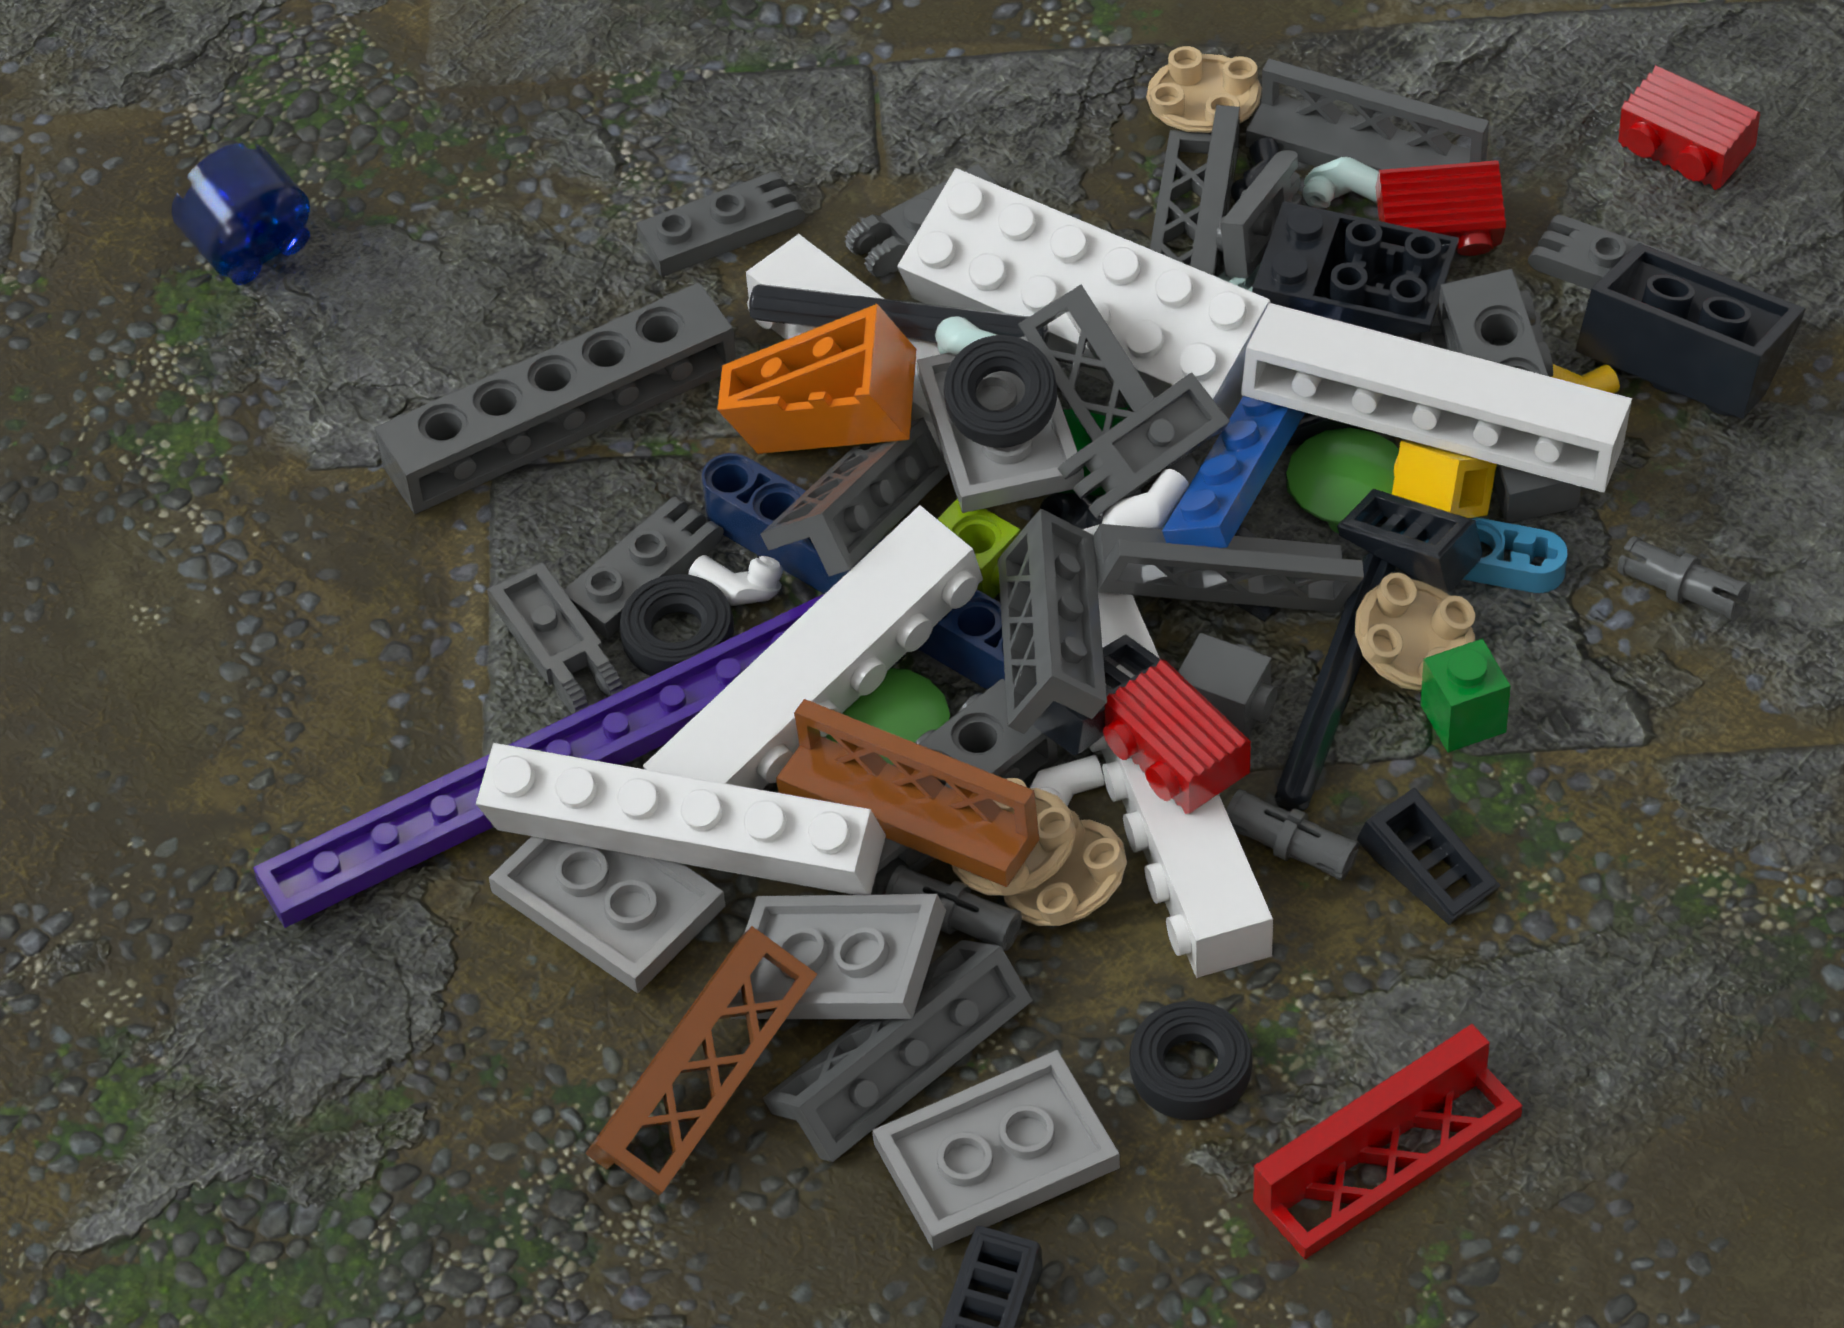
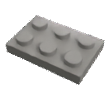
M945 353L917 359L919 381L962 513L1071 490L1084 479L1083 468L1077 474L1067 479L1058 470V467L1077 453L1058 395L1051 419L1035 437L1012 447L993 448L983 446L964 436L953 424L946 409L944 381L947 370L956 355ZM1006 371L994 372L987 375L979 383L976 398L982 406L989 410L1006 411L1015 407L1021 401L1025 392V385L1013 373Z
M533 836L489 877L493 894L636 993H639L725 907L724 892L682 863Z
M937 894L757 896L745 932L753 926L817 973L815 979L786 1019H913L946 909ZM764 957L750 975L755 1004L782 1000L795 981ZM741 989L728 1007L743 1005ZM773 1011L758 1013L757 1019H768ZM744 1015L730 1017V1019H746V1017Z
M1058 1050L872 1130L874 1145L933 1251L972 1234L977 1226L988 1227L1120 1168L1118 1150Z

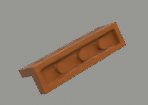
M804 699L795 710L794 716L800 746L776 777L779 793L871 809L886 834L885 838L1004 887H1008L1039 842L1034 790ZM820 731L831 735L838 743L821 737ZM880 755L887 757L894 765L887 763ZM937 778L946 781L953 789L944 786ZM994 801L1014 808V814L1001 809Z
M751 926L737 941L585 1154L605 1169L610 1168L615 1163L657 1195L662 1194L815 979L817 973ZM764 957L795 981L782 1000L755 1004L750 975ZM741 989L743 1005L728 1007ZM773 1011L759 1030L757 1014ZM745 1015L750 1045L743 1054L716 1058L711 1031L718 1019ZM702 1043L705 1060L688 1062ZM734 1066L721 1084L718 1068ZM707 1070L711 1099L704 1109L677 1113L672 1086L675 1079L680 1073ZM663 1098L666 1115L649 1117ZM696 1120L683 1139H681L679 1122ZM668 1124L672 1154L658 1173L626 1150V1148L640 1128Z

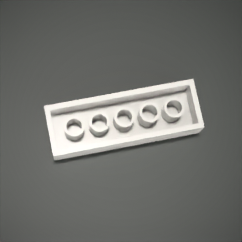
M957 168L953 171L897 266L911 297L922 303L1021 316L1033 315L1082 284L1154 398L1192 372L1228 419H1230L1243 397L1241 391L1246 347L1268 304L1271 303L1268 298ZM1064 313L1048 324L1049 337L1047 347L1050 350L1075 355L1080 334L1067 314ZM1086 345L1083 357L1095 359ZM1061 362V363L1066 364V365H1068V366H1070V367L1073 366V364H1068V363ZM1081 366L1080 371L1110 383L1103 371Z

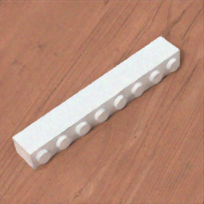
M1099 525L1085 528L1083 530L1094 535ZM1098 592L1102 648L1126 634L1159 658L1133 595ZM1120 664L1116 667L1130 678L1135 676ZM1104 736L1089 747L1092 752L1101 750L1106 760L1102 770L1111 800L1113 802L1122 800L1128 813L1124 814L1123 821L1129 844L1133 852L1143 850L1149 865L1145 866V877L1151 897L1155 904L1165 902L1171 917L1166 918V925L1175 954L1177 956L1187 954L1196 978L1272 957L1273 918L1219 794L1190 814H1185L1182 807L1176 805L1174 799L1164 801L1159 798L1150 787L1145 772H1142L1139 764H1134L1131 757L1127 760L1117 757L1108 746Z

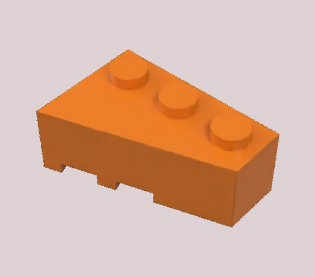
M875 304L722 365L717 410L757 454L909 440L917 349L881 307Z

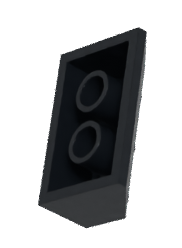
M1638 243L1591 288L1575 351L1593 358L1600 366L1607 364L1613 370H1623L1645 379L1660 391L1682 394L1704 403L1708 409L1717 414L1725 416L1734 415L1743 419L1766 394L1803 319L1805 308Z

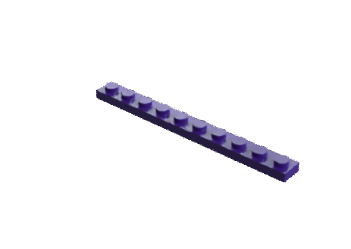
M825 594L509 744V746L623 765L666 744ZM490 754L254 866L253 870L257 883L284 928L493 828V824L476 805Z

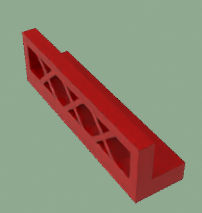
M1473 1024L1467 1026L1254 1165L1253 1202L1304 1260L1522 1116L1523 1105L1487 1068L1490 1042ZM1475 1086L1496 1107L1481 1118L1452 1115L1453 1101ZM1444 1107V1114L1435 1113ZM1413 1127L1442 1131L1440 1145L1427 1154L1398 1150L1400 1135ZM1449 1132H1457V1134L1449 1138ZM1390 1143V1149L1382 1148ZM1358 1163L1388 1166L1386 1181L1374 1189L1344 1186L1345 1172ZM1396 1167L1404 1168L1395 1174ZM1336 1178L1335 1185L1327 1184ZM1303 1199L1333 1202L1331 1217L1308 1232L1288 1211L1289 1208ZM1341 1203L1349 1204L1348 1206L1340 1210Z

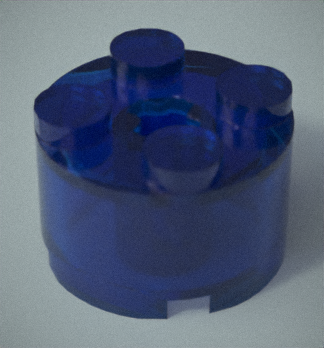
M243 143L230 144L204 158L187 176L192 186L187 191L185 197L182 198L176 193L172 203V218L176 226L220 275L229 277L236 285H245L252 281L261 271L262 264L280 253L284 255L297 253L306 245L310 237V231L306 227L310 213V202L307 195L263 146L255 144L256 149H247Z

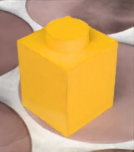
M1401 440L1399 454L1394 464L1395 478L1392 495L1466 518L1487 516L1497 464L1410 440Z

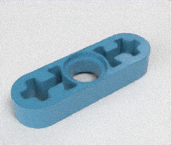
M1478 517L1469 518L1476 521L1480 541L1488 544L1493 552L1481 558L1462 580L1531 593L1552 591L1563 582L1566 574L1567 547L1558 535L1543 529ZM1405 528L1400 534L1402 535L1407 530V528ZM1504 549L1512 550L1510 562L1504 561ZM1534 557L1546 558L1542 566L1531 564Z

